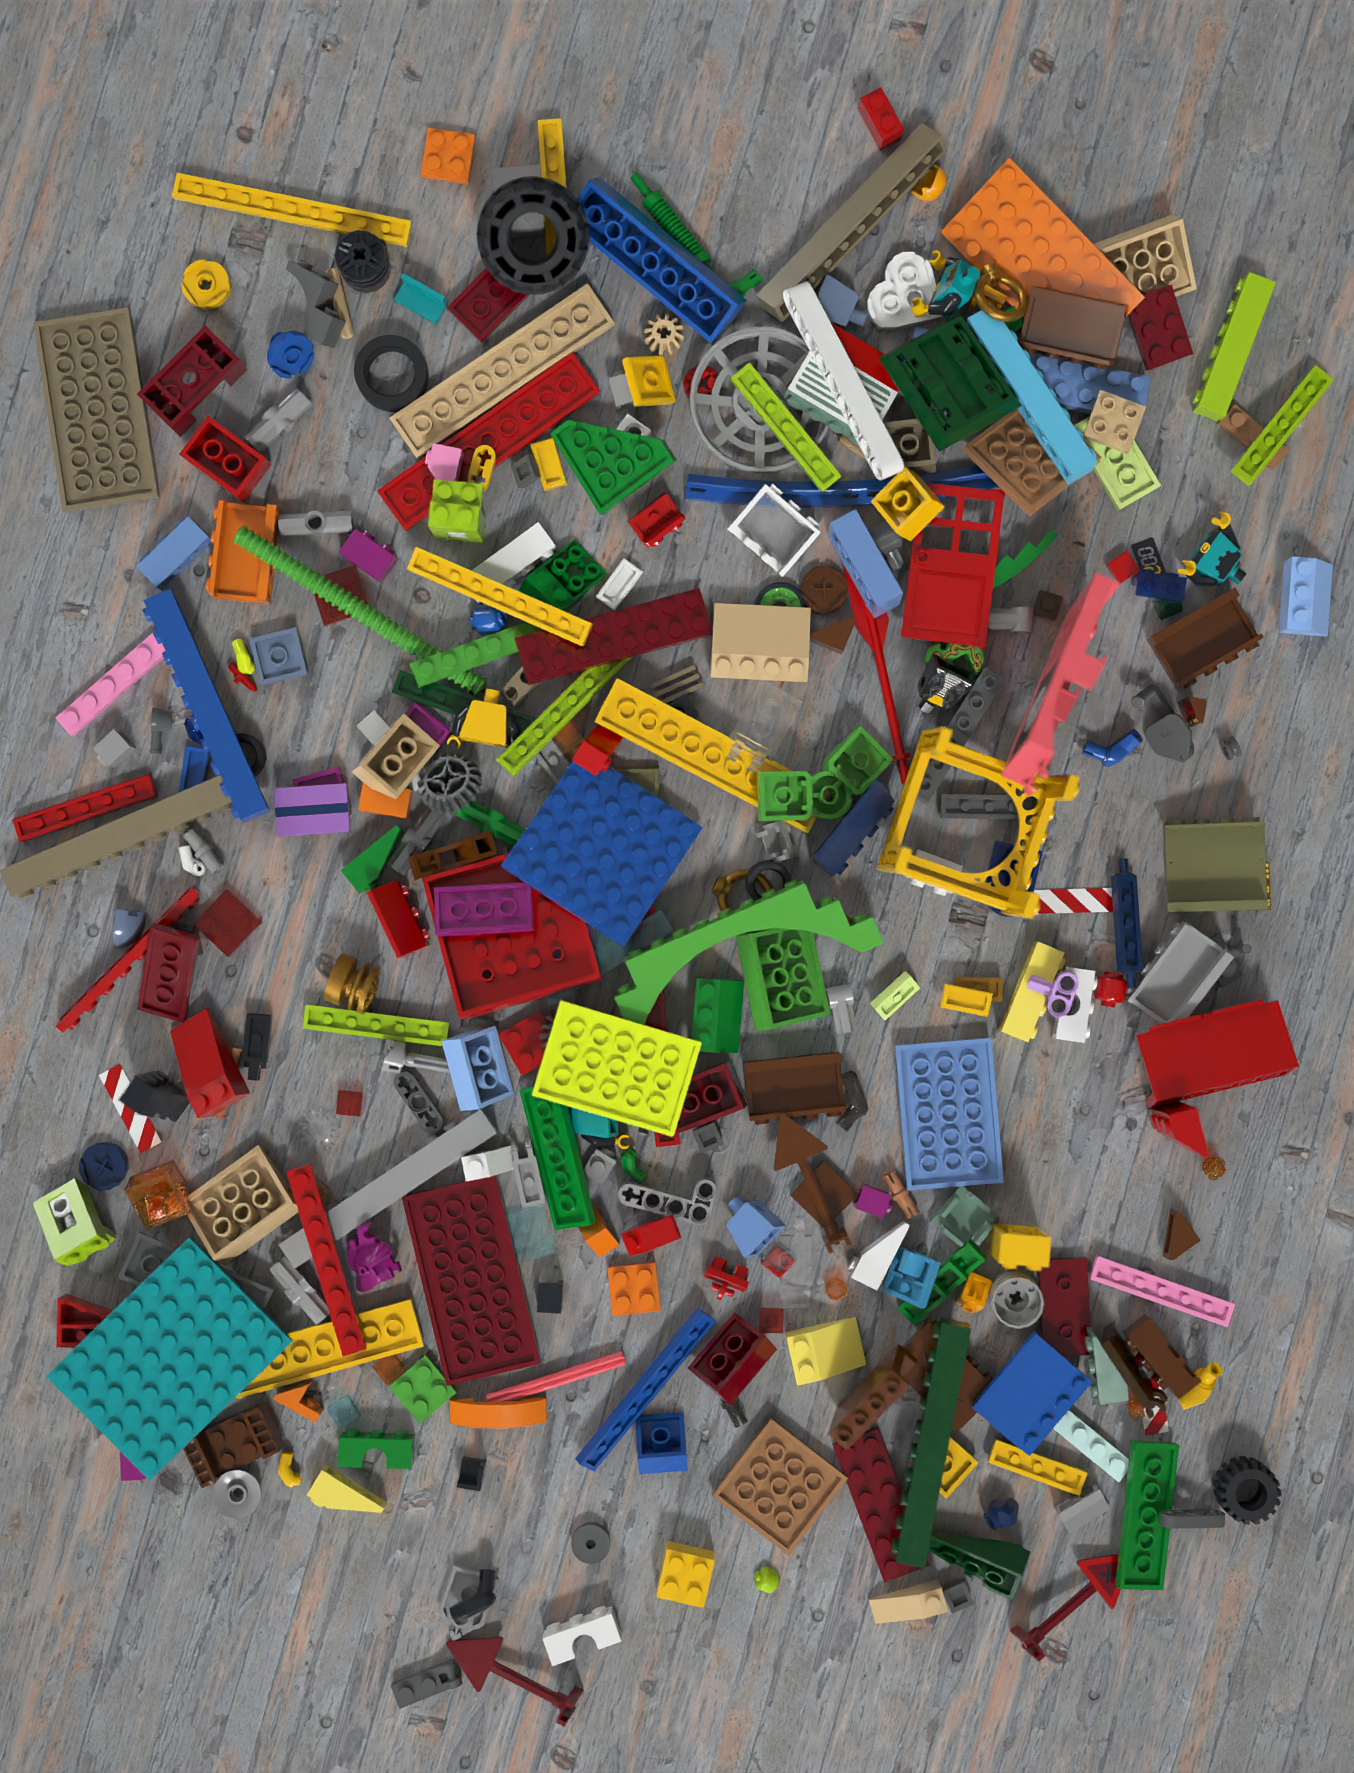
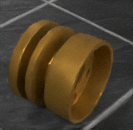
M341 953L330 973L323 999L340 1005L345 997H348L347 1008L353 1010L358 1002L357 1013L364 1014L378 991L382 968L375 965L369 973L370 963L365 962L360 970H357L358 959Z

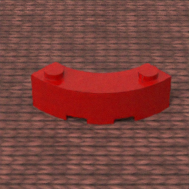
M598 724L582 742L572 761L597 776L601 770L604 772L608 770L613 762L611 757L625 738Z

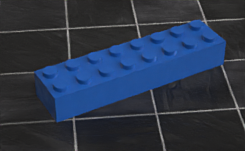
M601 177L589 179L577 198L587 218L589 242L707 341L713 343L721 339L747 300Z

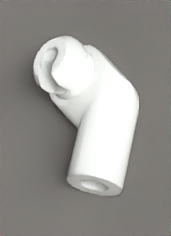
M190 845L178 847L183 869L195 876L203 875L206 871V866L202 861L192 856Z

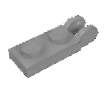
M531 1137L525 1138V1147L528 1153V1157L520 1158L519 1146L516 1140L510 1141L514 1159L512 1163L522 1208L545 1204L547 1201Z

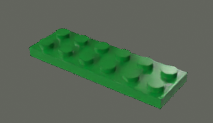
M534 1086L520 1089L554 1230L588 1226L597 1223L567 1105L532 1096Z
M1131 1440L1115 1586L1119 1589L1163 1590L1170 1528L1161 1526L1159 1521L1160 1511L1172 1510L1179 1452V1444L1175 1442Z

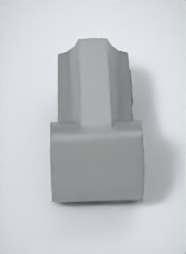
M1013 607L1012 609L990 608L988 629L1009 630L1015 634H1031L1034 609L1030 607Z
M845 984L826 988L836 1034L857 1031L852 1006L854 1005L851 985Z

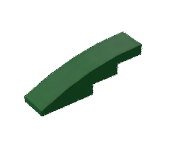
M1051 529L1036 547L1028 542L1014 560L1005 555L995 567L993 590L1017 576L1035 561L1055 540L1058 534Z
M969 1239L962 1248L960 1247L940 1265L925 1309L903 1301L897 1309L913 1325L917 1324L946 1300L950 1292L964 1282L968 1274L981 1265L987 1256Z

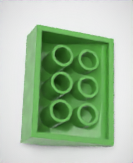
M773 928L736 936L755 1031L775 1029L831 1015L813 932Z

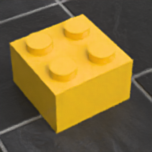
M904 467L903 471L899 472L871 500V503L893 530L909 541L945 507L922 478L907 467Z
M667 1541L657 1584L656 1597L704 1608L715 1562L714 1551Z

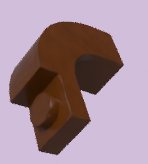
M491 831L469 836L444 847L411 855L408 857L414 880H418L482 861L498 853Z

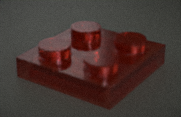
M355 565L325 575L326 580L331 579L333 584H339V588H345V592L350 591L353 597L356 595L359 601L364 600V604H368ZM316 593L314 595L325 627L351 619V615L344 614L345 611L343 609L340 611L338 606L333 607L330 601L328 603L325 602L324 597L321 599L318 597L319 594Z
M226 889L193 924L227 957H230L263 922L229 889Z

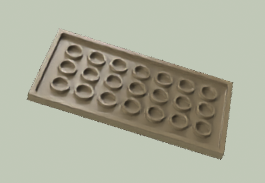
M126 307L33 322L62 511L68 513L160 498L145 402L137 395L143 387L131 310Z

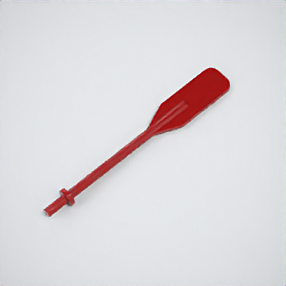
M843 566L852 613L856 618L855 627L874 653L895 750L892 762H897L901 783L905 784L909 772L906 759L911 758L910 753H905L883 653L889 623L888 614L885 612L873 618L845 566Z

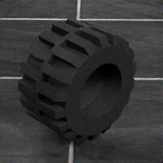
M1239 1456V1461L1231 1458L1229 1459L1231 1463L1228 1465L1224 1462L1221 1465L1224 1469L1222 1471L1217 1470L1215 1474L1218 1480L1213 1481V1485L1216 1487L1213 1492L1217 1497L1218 1504L1235 1521H1242L1246 1525H1250V1521L1256 1525L1260 1524V1519L1264 1521L1269 1520L1267 1515L1270 1513L1274 1515L1276 1513L1275 1505L1280 1506L1281 1501L1277 1496H1282V1492L1278 1488L1280 1483L1272 1471L1252 1457L1248 1460L1245 1456ZM1247 1479H1256L1258 1490L1255 1496L1248 1501H1237L1236 1490L1238 1486Z

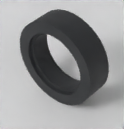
M383 335L372 339L360 350L354 365V377L360 392L372 406L383 411L399 412L424 395L428 386L429 372L421 351L413 342L401 336ZM387 352L402 353L414 364L415 374L411 385L404 392L397 395L381 394L371 386L369 381L371 364L378 356Z

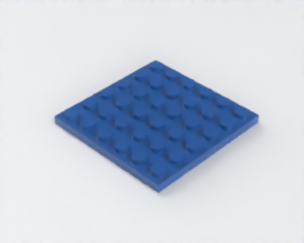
M572 761L501 867L624 947L703 827L612 767H609L606 772L601 770L595 776Z

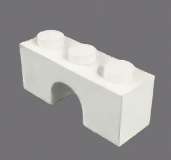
M1063 967L1061 972L1065 970L1072 971L1078 978V989L1074 997L1076 1006L1071 1013L1063 1017H1054L1052 1038L1085 1043V1038H1089L1091 1025L1088 1024L1089 1014L1093 1013L1094 1000H1091L1092 990L1095 991L1098 978L1095 976V971ZM1065 976L1060 980V985L1063 988H1071L1074 985V979L1070 976Z
M600 1606L595 1608L591 1614L585 1616L578 1614L571 1617L566 1623L560 1624V1622H556L547 1626L543 1633V1641L552 1666L576 1657L574 1640L580 1635L591 1636L595 1640L598 1650L621 1642L622 1632L613 1606L607 1608L606 1606Z

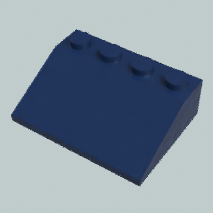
M878 779L859 797L810 858L832 877L836 873L841 875L849 865L846 861L851 854L856 857L864 847L861 844L866 836L871 838L879 828L876 825L881 818L886 820L894 810L891 805L895 800Z

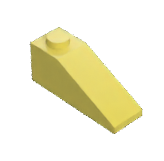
M327 1464L307 1493V1496L310 1497L311 1502L315 1505L333 1509L382 1513L387 1504V1501Z

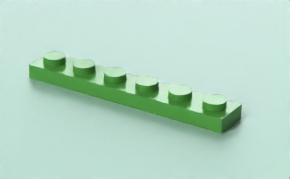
M525 622L412 662L409 666L419 688L517 653L515 637L544 629Z

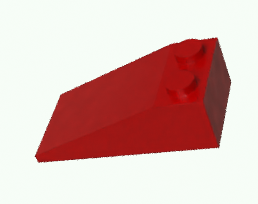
M209 1008L202 1010L170 1030L186 1094L197 1118L214 1116L250 1094Z

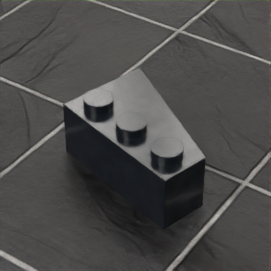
M159 1070L157 1072L151 1071L136 1075L118 1099V1101L138 1115L154 1118L156 1114H160V1119L165 1120L168 1117L172 1122H176L190 1104L187 1094L168 1081L170 1078Z

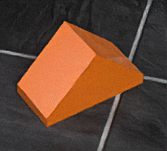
M592 1204L597 1223L578 1228L585 1242L600 1258L620 1245V1243L594 1204Z

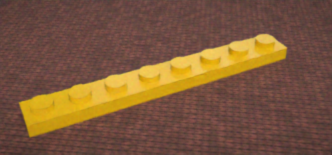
M415 547L407 570L581 646H584L593 623L419 547Z

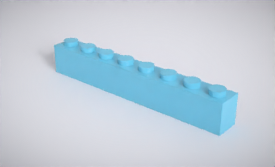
M982 310L968 317L966 322L1022 406L1018 408V411L1066 483L1069 485L1092 472L1097 463L1095 452L1092 448L1087 447L1083 441L1081 431L1073 426L1067 410L1061 408L1057 402L1055 392L1044 383L1042 373L1039 369L1034 368L1028 352L1025 349L1022 350L1018 344L1014 331L1009 330L1005 322L989 317Z

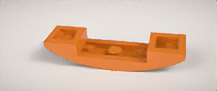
M523 1397L522 1401L474 1402V1398H450L449 1400L450 1423L474 1428H515L547 1422L546 1397Z

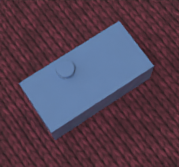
M856 509L831 522L828 538L873 618L899 606L903 592Z

